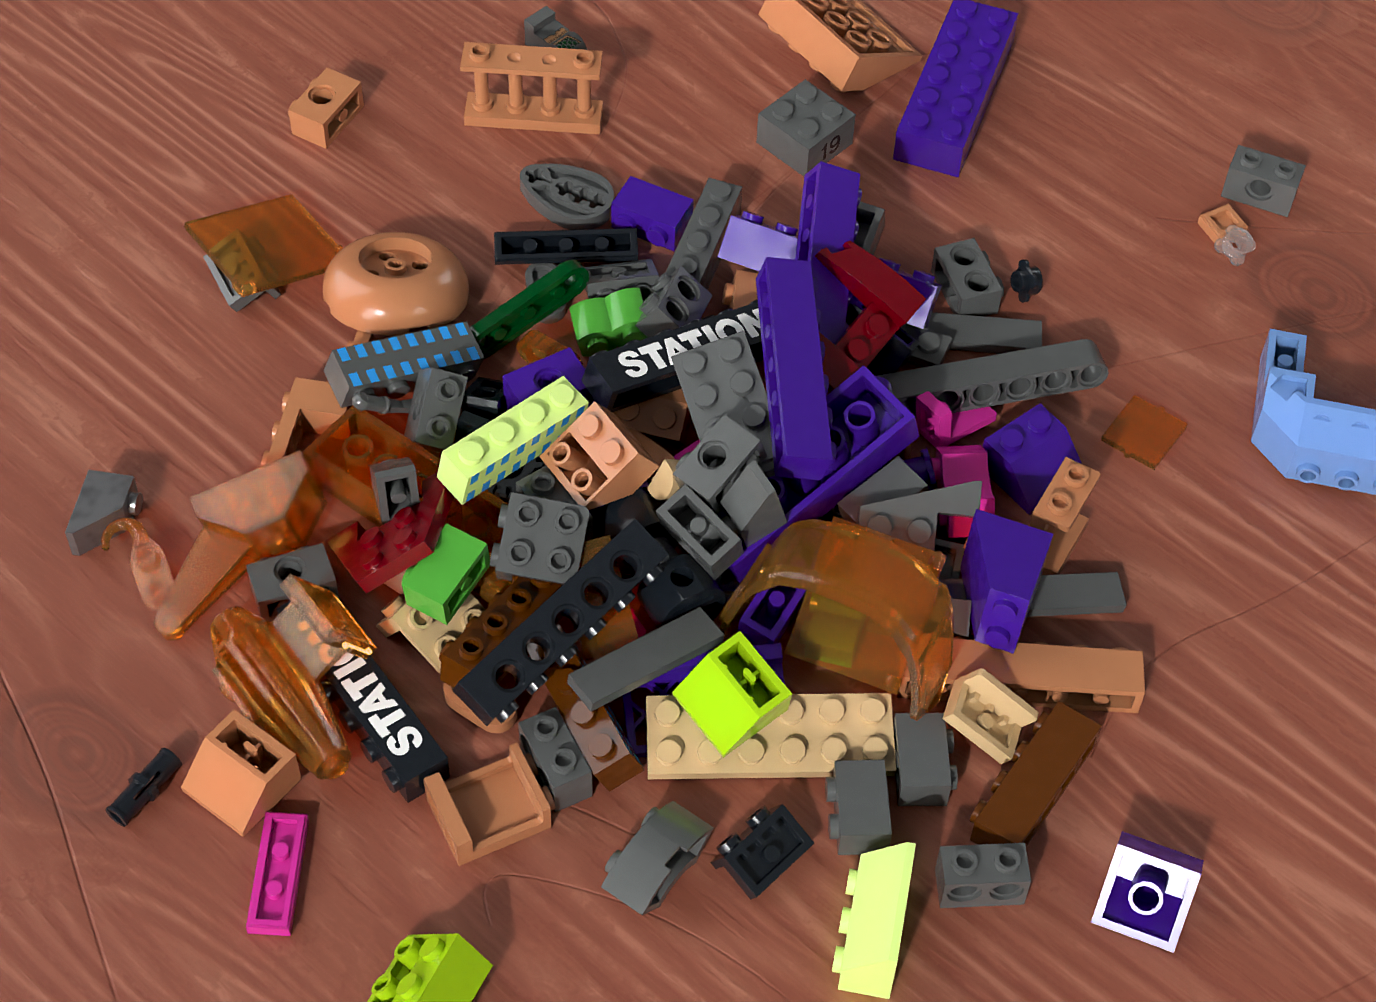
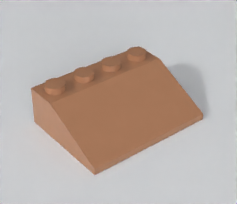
M765 0L758 14L768 24L767 26L772 32L781 35L788 42L791 50L809 61V66L813 70L822 73L830 81V85L839 92L863 91L919 62L923 56L861 0Z

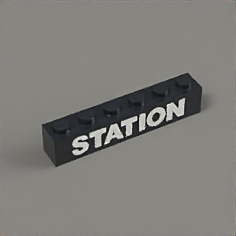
M758 299L752 301L749 305L734 310L726 309L718 315L704 320L695 319L683 327L673 330H662L655 336L640 341L637 339L632 340L624 346L610 351L601 350L589 357L581 381L595 402L610 412H615L682 389L671 356L744 331L755 363L762 361L763 350Z
M318 586L276 608L279 625L275 627L279 639L286 648L292 646L297 652L296 659L302 671L307 676L313 674L319 682L317 683V688L322 698L328 705L334 702L340 710L338 716L344 728L350 734L354 731L362 740L360 741V747L371 763L375 761L379 763L384 770L381 772L383 779L393 793L399 791L407 803L425 793V777L439 772L443 781L450 778L446 754Z

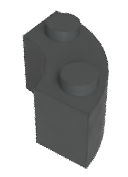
M674 801L666 804L661 809L653 807L646 814L640 830L623 851H615L609 858L605 866V871L608 875L601 888L641 915L659 908L677 880L688 868L697 862L714 827Z

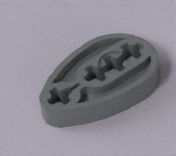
M551 163L531 164L521 170L520 190L538 213L551 222L568 230H588L604 225L611 218V203L614 200V191L610 182L602 175L579 167Z

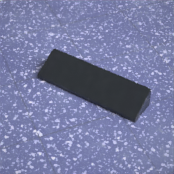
M637 228L494 232L495 265L563 263L568 260H577L578 262L638 261Z

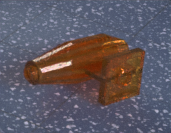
M290 574L279 586L291 600V603L272 622L240 606L228 608L216 616L210 626L216 664L212 671L221 682L219 689L222 694L237 704L243 716L294 752L297 761L318 779L333 780L342 776L347 771L352 753L349 750L319 679L346 652L367 659L377 647L334 592Z

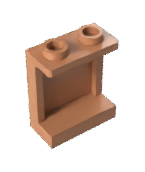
M1065 457L1035 507L1029 525L1054 534L1041 575H1057L1061 573L1087 528L1089 518L1079 513L1101 475L1099 471L1068 457Z
M517 742L509 745L510 754L508 757L445 783L439 772L424 778L426 799L458 866L552 828L551 811L555 809L553 797L547 786L540 788L535 778L538 776V770L534 759L530 753L523 754Z

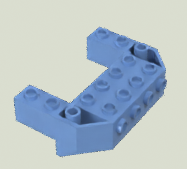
M1270 329L1260 356L1251 442L1285 478L1299 480L1304 483L1336 487L1345 491L1351 490L1376 495V410L1314 398L1316 375L1303 372L1307 335Z

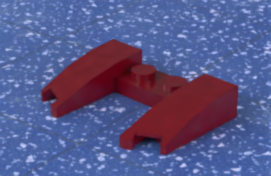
M852 241L845 242L843 244L844 250L831 253L828 248H824L815 255L865 306L835 344L819 332L820 341L824 342L825 356L822 365L823 374H826L829 379L827 395L863 365L867 367L896 331L909 321L926 300L919 291L892 268Z

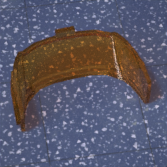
M817 519L792 523L777 537L772 545L766 543L726 603L718 619L722 622L719 629L724 633L725 638L737 630L739 620L757 593L779 585L805 589L868 616L889 631L907 661L911 689L910 718L916 721L939 703L948 672L952 666L954 614L947 585L941 583L927 565L894 543L895 538L868 527L860 529L845 523Z

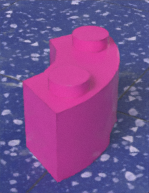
M981 445L935 447L936 458H930L935 473L938 489L972 481H982L980 510L995 515V498L989 480L988 452ZM937 515L939 524L944 526L948 538L969 536L973 518Z

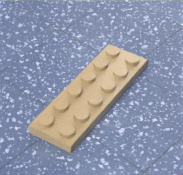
M891 693L792 694L790 705L786 712L724 758L673 695L646 696L647 779L832 777L834 762L843 760H885L886 776H895L896 773Z

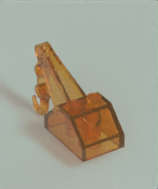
M301 451L292 453L189 497L196 517L203 527L175 579L165 552L148 536L146 529L140 522L133 518H120L107 525L101 537V545L104 551L110 549V539L116 532L125 530L131 534L133 542L130 566L144 604L150 610L157 612L154 618V626L165 639L173 641L181 638L247 572L246 565L255 563L265 557L286 554L307 545L328 502L318 479Z

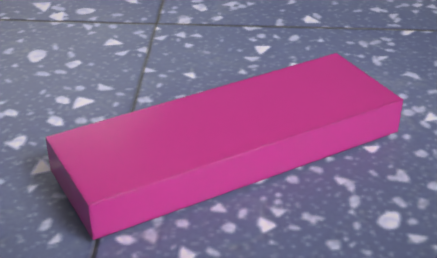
M265 813L246 923L248 934L291 936L309 825L308 814Z

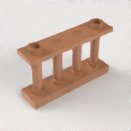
M464 42L460 71L474 72L475 92H468L464 126L600 135L603 100H591V80H600L603 51ZM488 73L508 74L509 94L489 93ZM522 75L543 77V97L523 95ZM556 78L577 79V99L557 98Z

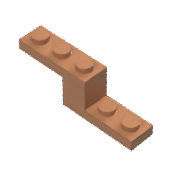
M357 330L354 341L349 340L347 347L374 341V334ZM295 377L291 391L284 393L281 420L274 422L272 428L273 443L270 451H264L261 461V471L266 473L269 489L284 491L304 432L348 438L357 409L353 405L340 408L329 382Z

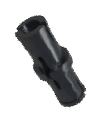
M161 748L155 758L140 773L135 772L129 778V785L105 809L109 817L120 826H127L129 821L148 801H154L159 796L161 786L182 766L180 759L169 749Z

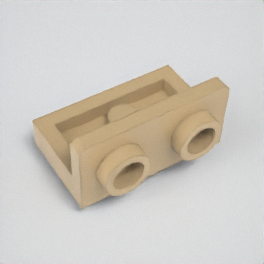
M980 668L954 680L942 719L1000 764L1012 760L1021 728L1037 721L1039 712L997 680L992 674Z

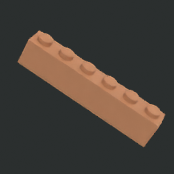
M923 634L900 635L897 652L896 698L948 701L954 680L980 668L992 674L997 680L1033 707L1054 708L1058 701L1070 708L1078 710L1138 713L1145 695L1143 651L1129 650L1124 647L1105 649L1089 648L1081 644L1059 646L1049 645L1044 642H1034L1031 644L1018 643L1013 654L965 637L936 638Z

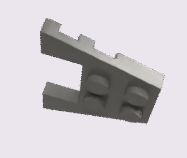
M972 481L859 506L850 587L916 615L928 623L940 626L959 637H968L972 601L934 597L930 595L937 515L973 518L976 509L980 510L982 481Z

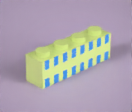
M562 376L443 450L437 478L463 505L541 455L588 408L589 402Z

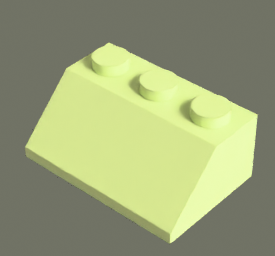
M905 842L863 853L860 856L858 870L849 869L845 894L854 896L852 908L843 907L839 933L847 934L845 947L836 946L832 972L840 973L838 990L885 999L890 998L898 962L916 843Z

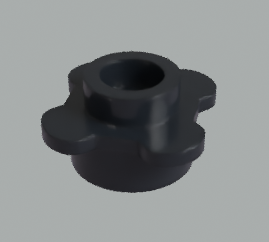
M1022 259L1018 263V269L1012 273L1010 283L1013 291L1018 292L1019 301L1024 303L1029 301L1030 295H1036L1040 292L1043 279L1038 267L1029 266V261Z

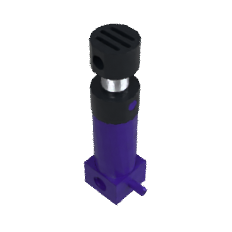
M570 347L503 375L505 412L562 376L589 402V407L595 400L581 381L585 368ZM647 480L632 495L589 510V513L593 516L594 535L604 547L630 522L636 519L668 552L667 557L660 563L665 570L648 586L642 581L636 594L639 603L657 629L699 607L703 609L712 621L718 616L726 601L724 591L717 581L690 554H677L675 547L678 542L660 525L656 510L664 504V501L655 499L647 490L649 486ZM616 563L619 573L623 575L631 574L630 569L625 564Z

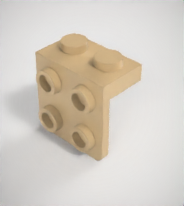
M470 593L448 625H445L408 606L405 598L402 599L398 595L383 608L381 612L385 617L376 627L386 638L400 631L436 671L440 673L441 661L439 660V655L444 645L449 640L455 641L464 632L470 619L474 616L479 617L486 609Z

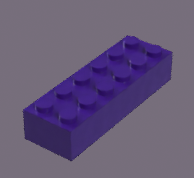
M953 0L897 128L893 160L959 178L1013 45L1019 13L972 0Z
M864 365L826 396L827 408H831L833 415L830 437L831 441L836 444V459L834 464L828 467L822 479L811 480L775 476L767 478L776 490L788 523L749 547H746L741 540L744 554L727 568L740 584L787 547L800 525L807 529L834 508L839 501L863 484L919 437L915 416ZM723 508L717 514L720 519L726 516Z

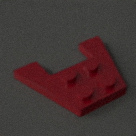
M438 471L422 481L423 501L413 507L402 508L389 522L379 528L372 527L366 531L357 521L326 540L366 594L434 553L454 499L452 493L437 478Z

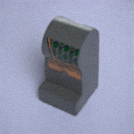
M548 6L543 7L524 20L525 45L587 50L583 39L577 33L569 31L568 28L558 22L555 18V12Z

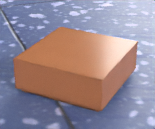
M1229 203L1201 214L1198 219L1199 226L1217 247L1245 236L1249 227Z

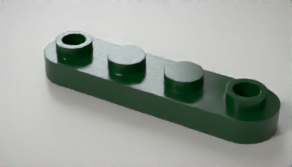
M577 260L565 261L536 282L530 284L506 303L500 305L483 319L471 325L470 329L484 355V359L496 353L579 295L586 288L587 282H589V272Z

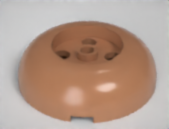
M407 232L377 233L355 240L334 256L326 269L323 279V301H326L329 305L330 314L351 328L377 335L400 336L409 334V329L428 326L429 329L442 327L453 321L463 312L469 299L468 277L458 257L449 248L434 239Z

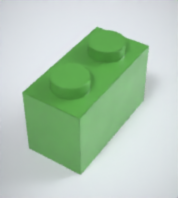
M446 523L441 531L434 553L422 559L416 565L409 567L403 576L402 588L406 604L448 625L490 566L487 543Z

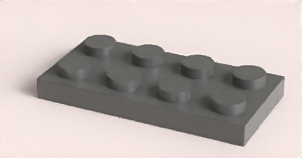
M741 331L671 356L700 442L707 427L712 423H717L725 414L761 440L767 457L759 467L767 478L775 476L767 393L745 332ZM725 458L715 459L709 467L714 468L722 465Z

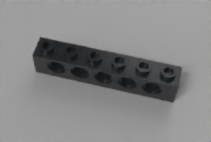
M634 519L456 684L453 692L486 726L495 718L502 724L520 707L514 700L525 690L530 695H533L549 679L544 673L555 662L560 668L565 665L579 651L574 644L582 636L585 635L591 640L608 624L603 617L612 608L620 613L636 597L631 591L641 581L648 586L665 570L660 563L667 557L668 552ZM617 562L625 564L630 569L631 577L628 579L619 577L614 571L613 564ZM586 589H593L599 592L602 597V605H591L586 600L584 591ZM565 616L569 618L574 626L573 632H561L555 624V617ZM535 643L541 646L545 654L544 660H532L526 653V644ZM507 671L511 673L515 679V687L512 689L502 688L496 681V672Z

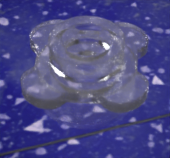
M1230 225L1226 228L1224 237L1215 241L1214 247L1218 253H1223L1230 258L1231 264L1240 266L1244 263L1246 254L1252 252L1256 244L1247 230L1236 225ZM1232 243H1235L1238 248H1234Z

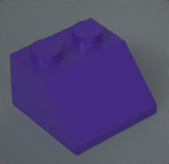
M1041 403L984 439L983 448L988 452L989 477L1029 515L1033 513L1065 457L1081 463L1066 426Z
M1122 831L1091 923L1174 953L1202 874L1204 860Z

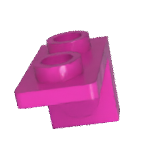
M929 391L916 397L918 432L934 447L948 446L994 422L997 417L996 411L991 407L952 413L945 402L938 400Z

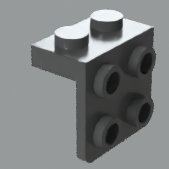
M511 492L509 505L502 503L498 519V527L504 528L501 543L494 542L490 558V566L496 567V577L513 581V576L515 575L564 585L579 570L589 519L587 507Z

